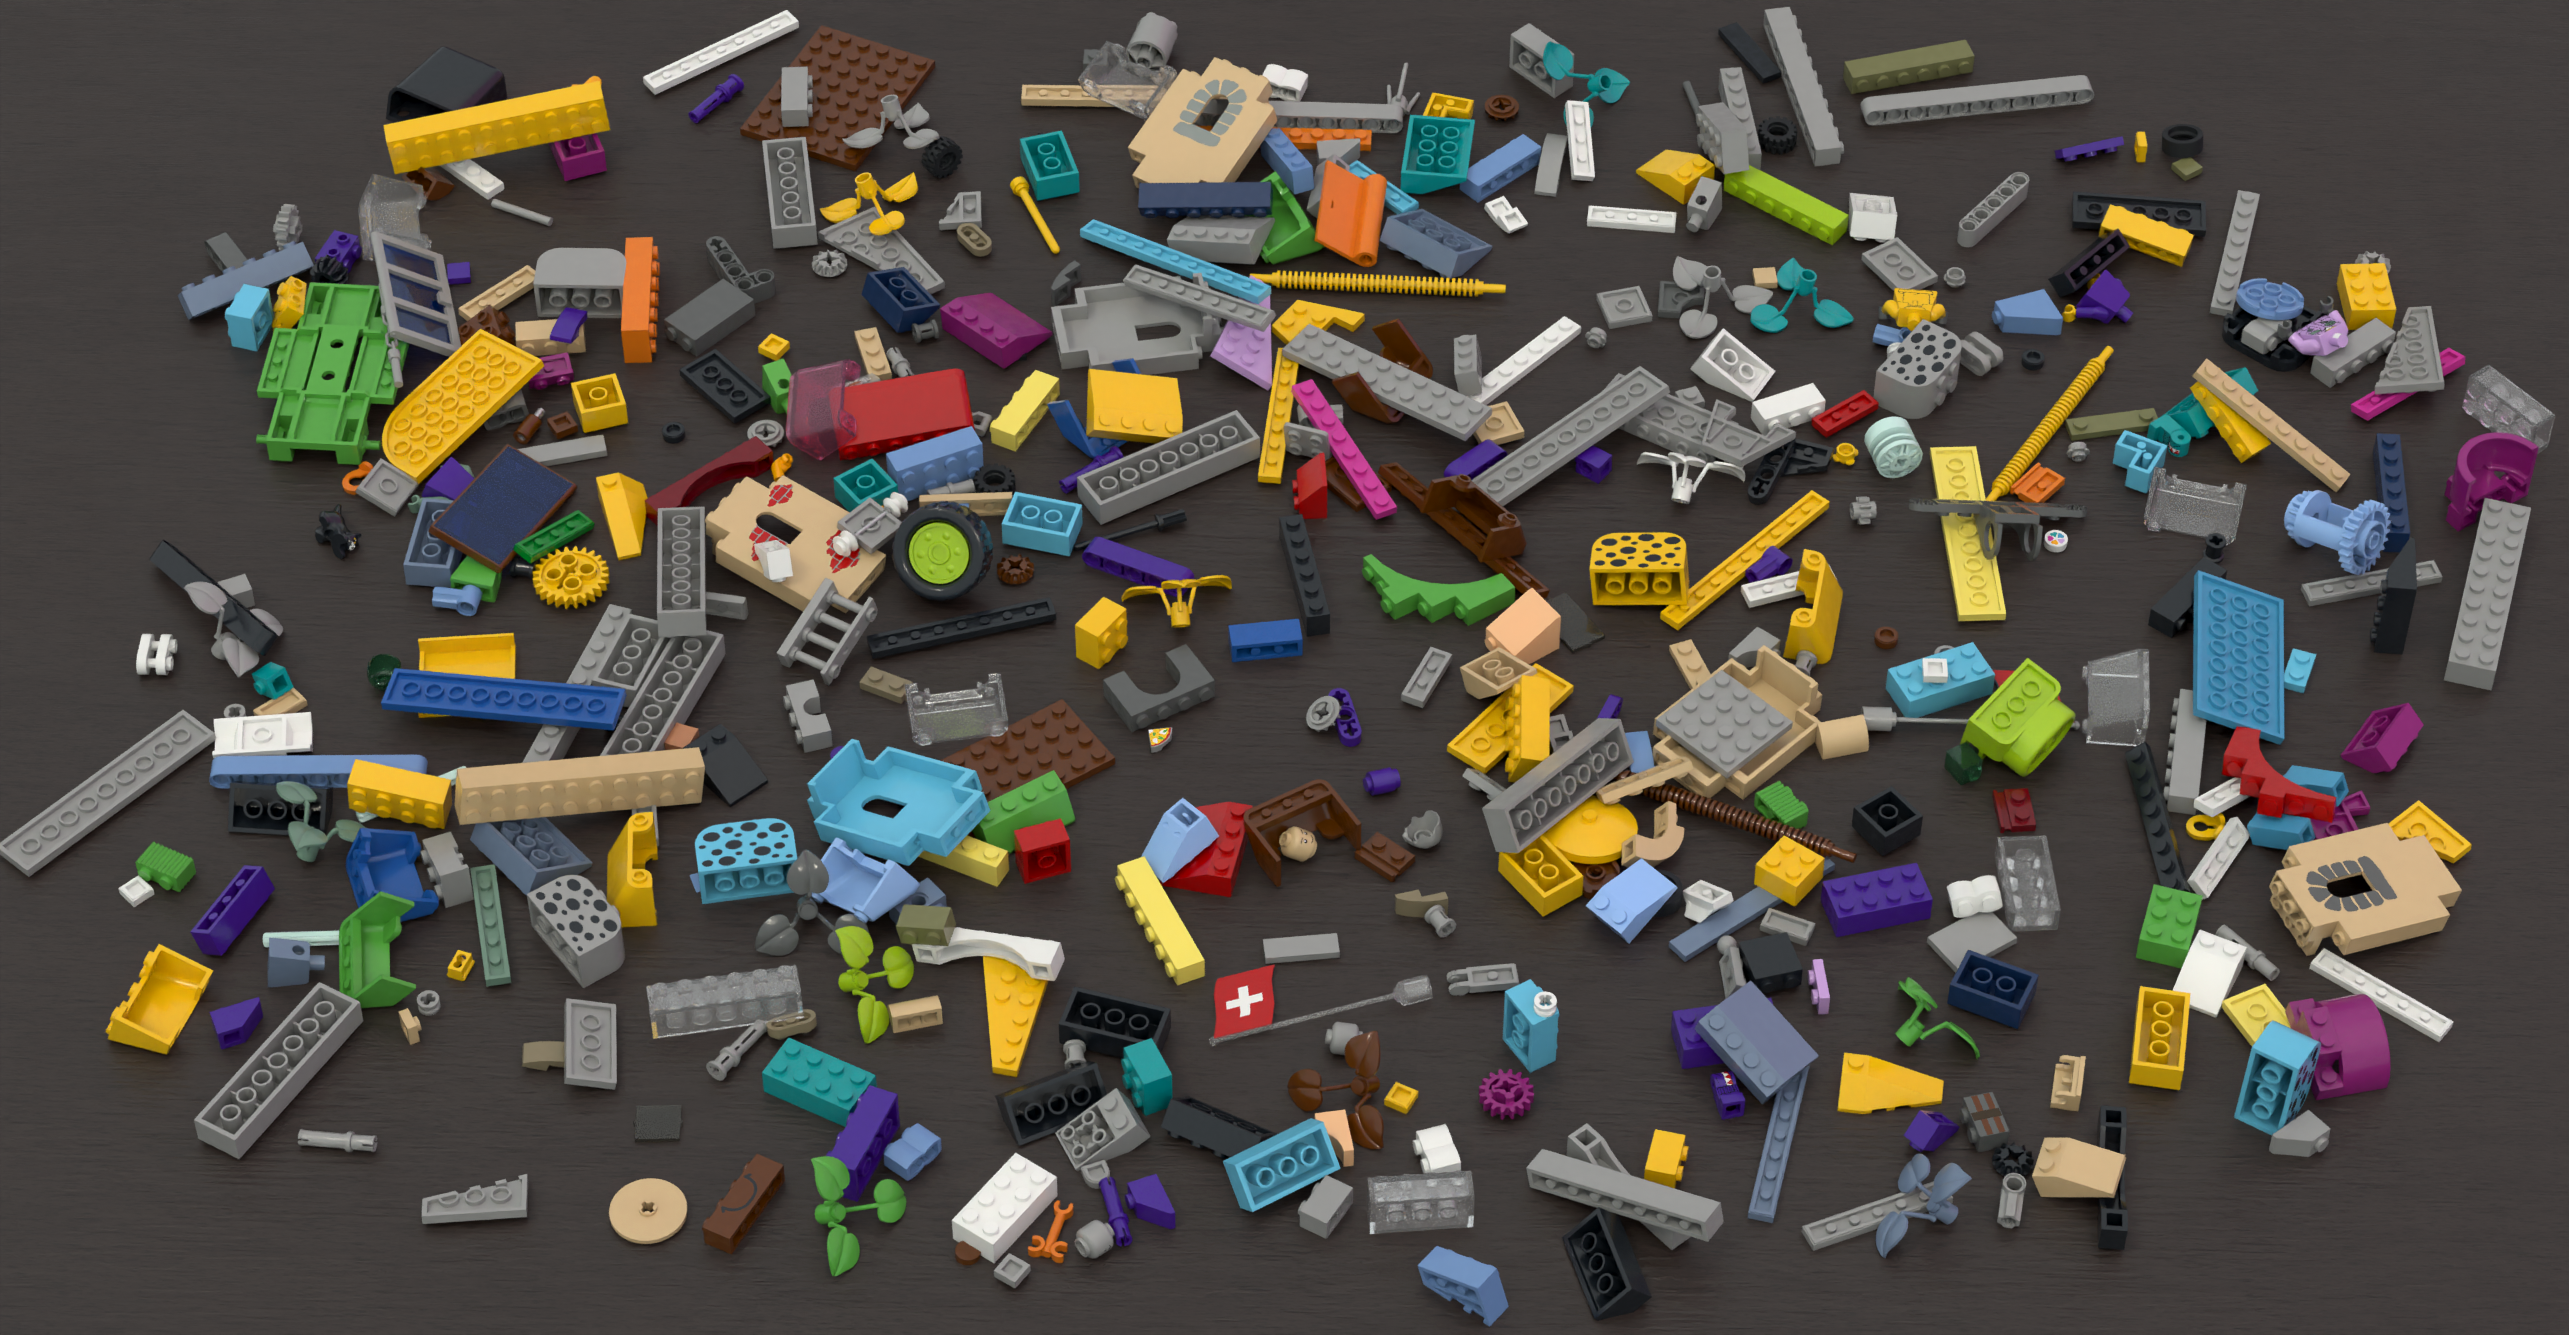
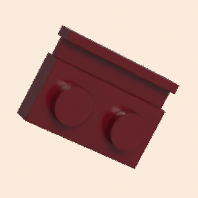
M2028 788L2004 789V792L1993 790L1992 798L2000 833H2004L2005 830H2011V832L2036 830V821Z

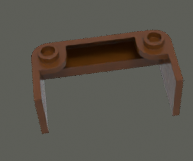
M1400 319L1382 323L1372 328L1384 345L1379 356L1428 379L1432 377L1433 367L1431 362ZM1359 372L1332 380L1338 392L1355 412L1386 424L1398 422L1404 415V412L1380 402Z
M1459 474L1431 480L1420 512L1427 513L1455 507L1488 536L1478 561L1482 563L1519 555L1524 552L1527 542L1517 516L1507 511L1471 481L1469 476Z
M1322 779L1308 782L1250 808L1244 813V827L1257 863L1276 887L1281 886V853L1277 849L1281 846L1279 839L1283 832H1286L1293 826L1310 832L1318 830L1327 839H1336L1344 835L1356 850L1361 849V822L1333 787Z

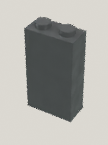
M722 279L665 318V334L669 340L676 342L685 351H689L697 357L756 316L754 299L725 279Z

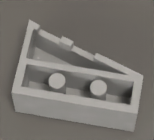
M447 832L422 840L424 850L420 851L423 864L429 865L427 873L430 882L435 881V894L439 899H442L445 908L474 900L469 867L467 864H463L462 853L459 854L458 845L452 833Z

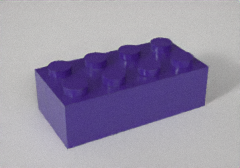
M1917 863L1823 881L1821 903L1836 937L1930 919L1933 898Z
M1717 1005L1672 1012L1671 1032L1682 1069L1724 1063L1695 1030L1698 1021Z
M869 1085L865 1094L859 1096L854 1113L851 1112L849 1114L844 1131L839 1132L837 1135L834 1149L827 1153L826 1156L841 1160L848 1169L850 1182L843 1189L844 1198L856 1202L859 1201L884 1155L885 1148L891 1143L900 1127L898 1094Z

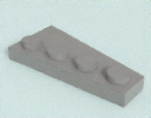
M528 1175L518 1176L519 1180L507 1182L506 1179L495 1181L494 1186L482 1189L480 1185L470 1187L465 1193L458 1194L456 1191L423 1198L422 1223L431 1224L527 1217Z

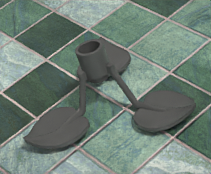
M805 849L790 866L787 873V883L794 893L799 895L807 893V895L797 901L796 909L798 912L795 914L791 924L783 914L773 915L762 924L756 936L755 949L758 952L775 956L791 953L796 948L799 940L797 931L793 929L799 918L811 920L814 917L819 918L829 929L833 930L828 936V944L834 951L841 954L840 941L835 930L847 926L860 927L868 933L869 930L866 923L857 919L854 914L840 916L836 920L835 926H833L818 912V907L811 896L812 893H822L826 890L829 883V875L823 862L815 854Z

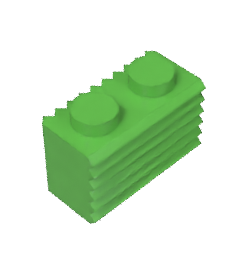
M1780 781L1755 793L1754 806L1766 819L1775 820L1778 823L1795 827V829L1807 825L1809 811L1806 804L1802 801L1799 802L1793 796L1792 790L1788 786L1784 787Z
M152 842L135 862L138 875L144 881L152 880L159 883L166 890L173 889L181 892L184 886L187 885V882L196 874L192 857L185 856L183 853L180 854L171 848L168 849L155 842Z

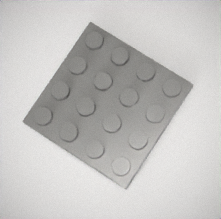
M1720 670L1656 719V726L1726 779L1792 729L1793 725L1790 719L1723 670Z

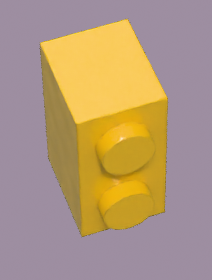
M1655 1129L1645 1166V1180L1675 1188L1676 1181L1681 1182L1684 1166L1680 1165L1681 1161L1686 1162L1689 1146H1685V1135Z

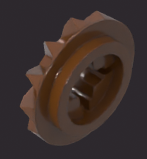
M1495 95L1485 102V113H1488L1489 118L1495 117L1496 121L1499 119L1506 121L1507 118L1513 119L1514 115L1518 114L1519 111L1517 100L1508 95Z
M1010 554L1009 558L1002 557L1001 562L997 563L998 577L1009 584L1024 583L1034 574V564L1030 562L1029 557L1023 558L1021 554L1017 557Z

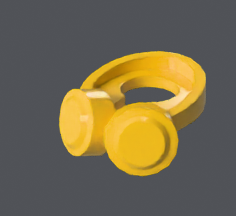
M2222 813L2214 817L2196 815L2187 821L2186 832L2191 838L2196 840H2216L2225 827V817ZM2202 822L2207 826H2213L2215 829L2208 828L2205 831H2198L2194 828V824Z

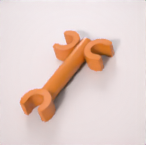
M1059 1200L1054 1203L1055 1218L1045 1241L1041 1236H1033L1032 1244L1038 1247L1029 1246V1256L1034 1258L1040 1256L1051 1257L1056 1263L1064 1262V1254L1057 1252H1067L1068 1244L1063 1241L1057 1242L1064 1221L1073 1216L1072 1203L1069 1204L1066 1210L1060 1209Z

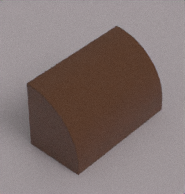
M420 167L418 170L404 172L402 176L407 183L428 200L441 199L448 195L455 186L434 167Z

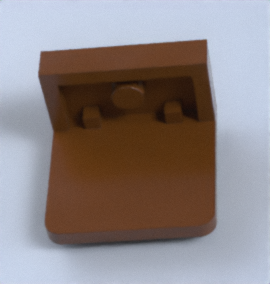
M488 305L458 328L461 346L479 329L517 347L514 339L516 335L509 326L510 319L503 311L499 312L491 305Z

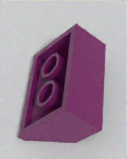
M2409 703L2373 711L2340 756L2343 760L2373 774L2383 771L2390 772L2397 766V761L2407 752L2410 743L2418 737V732L2424 724Z

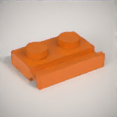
M2038 462L2011 486L2010 494L2013 495L2015 493L2024 502L2044 503L2064 485L2065 478L2047 467L2044 469Z

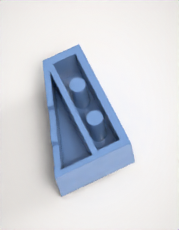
M1436 1246L1418 1264V1269L1425 1286L1449 1301L1453 1298L1465 1305L1463 1310L1470 1314L1472 1311L1478 1313L1485 1318L1483 1323L1489 1327L1509 1307L1499 1272L1492 1265L1481 1263L1471 1257H1465L1450 1249L1447 1250Z

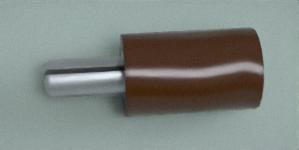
M538 408L535 414H528L513 434L517 442L527 444L542 425L540 419L545 414V410Z

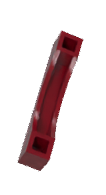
M757 436L743 442L736 448L724 453L712 462L707 463L705 466L646 499V516L658 526V508L689 507L700 494L717 484L745 478L746 476L755 478L771 469V465L774 462L773 451Z

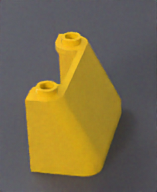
M1804 549L1795 591L1800 592L1801 590L1806 596L1805 602L1813 604V609L1799 608L1793 612L1783 657L1796 660L1798 652L1806 650L1812 652L1817 657L1816 664H1824L1832 657L1843 590L1824 555L1817 551Z
M642 812L632 815L608 853L607 902L610 906L614 905L620 914L621 927L657 926L652 875L649 871L645 870V864L649 859L658 860L653 812Z

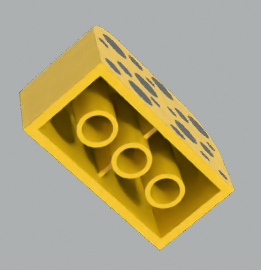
M1666 532L1611 533L1595 541L1592 547L1589 568L1593 605H1687L1689 572L1686 543L1682 537Z

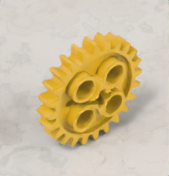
M577 546L572 551H569L568 547L564 548V552L555 549V555L549 553L547 554L548 559L541 558V565H535L536 571H533V585L536 594H540L541 600L547 599L548 605L555 602L556 608L561 604H564L565 609H568L570 604H573L575 608L578 607V603L587 606V600L595 602V596L602 597V591H606L607 584H609V568L606 561H602L601 555L595 556L594 550L587 553L585 547L581 551H578Z

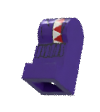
M1727 1071L1711 1074V1088L1721 1120L1744 1116L1745 1098L1738 1089L1733 1072ZM1736 1105L1734 1110H1726L1727 1106Z

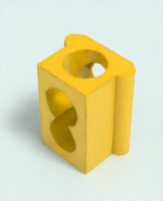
M458 950L448 966L447 976L465 981L475 963L472 953Z

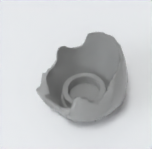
M1429 810L1425 812L1423 817H1412L1411 824L1405 828L1402 837L1408 844L1414 847L1428 849L1440 842L1443 834L1439 815L1437 812Z

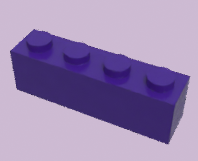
M244 865L191 930L190 933L203 954L222 956L274 891L275 887L262 866Z

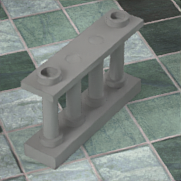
M825 578L777 651L781 664L790 668L794 661L799 660L821 670L820 673L825 684L830 685L832 680L838 677L843 663L869 623L876 618L878 609L874 599L869 597L864 605L858 604L838 595L834 581ZM835 603L858 615L852 624H849L826 614L829 606ZM823 622L846 633L840 643L834 642L813 632L818 623ZM811 641L833 651L829 660L824 662L802 652L801 649L806 642Z

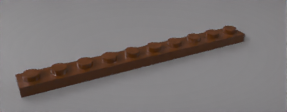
M1397 462L1380 465L1378 473L1420 509L1428 488ZM1452 508L1426 513L1434 522L1440 524L1448 534L1454 536L1465 548L1471 550L1479 558L1487 539L1485 535ZM1511 557L1485 562L1495 573H1502L1522 594L1533 588L1543 599L1548 597L1550 590Z

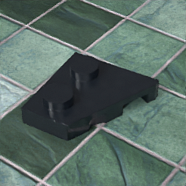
M1796 439V447L1780 477L1827 471L1834 454V448Z

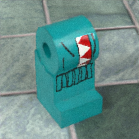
M2168 414L2149 424L2148 439L2158 440L2162 444L2167 445L2170 454L2173 456L2183 457L2188 454L2191 436Z

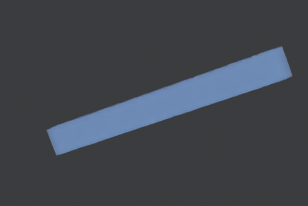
M421 755L218 756L212 760L209 782L213 787L230 789V783L235 781L261 783L293 781L308 786L348 788L347 783L355 759L422 774L427 772L428 761Z

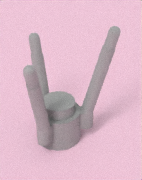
M1404 63L1398 93L1395 97L1392 98L1391 85H1387V104L1400 106L1403 109V116L1410 114L1412 106L1420 96V93L1417 92L1408 104L1406 97L1402 95L1408 63Z

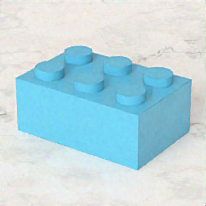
M1015 492L1002 522L1003 544L1070 556L1083 524L1082 504Z
M1531 979L1505 991L1503 1020L1504 1042L1530 1073L1556 1061L1559 1017L1558 1008H1556L1554 1015L1550 1017H1541L1534 1012V998L1543 990L1541 987H1537Z

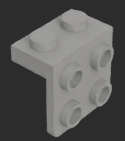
M1290 422L1285 423L1283 428L1286 451L1294 455H1304L1312 458L1319 453H1324L1325 461L1332 457L1327 432Z

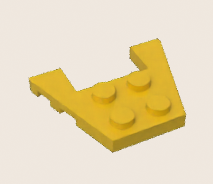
M1297 300L1272 324V332L1287 345L1308 324L1326 331L1335 323L1354 332L1365 321V314Z

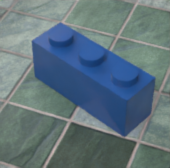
M1299 619L1228 625V642L1232 662L1303 655V639Z

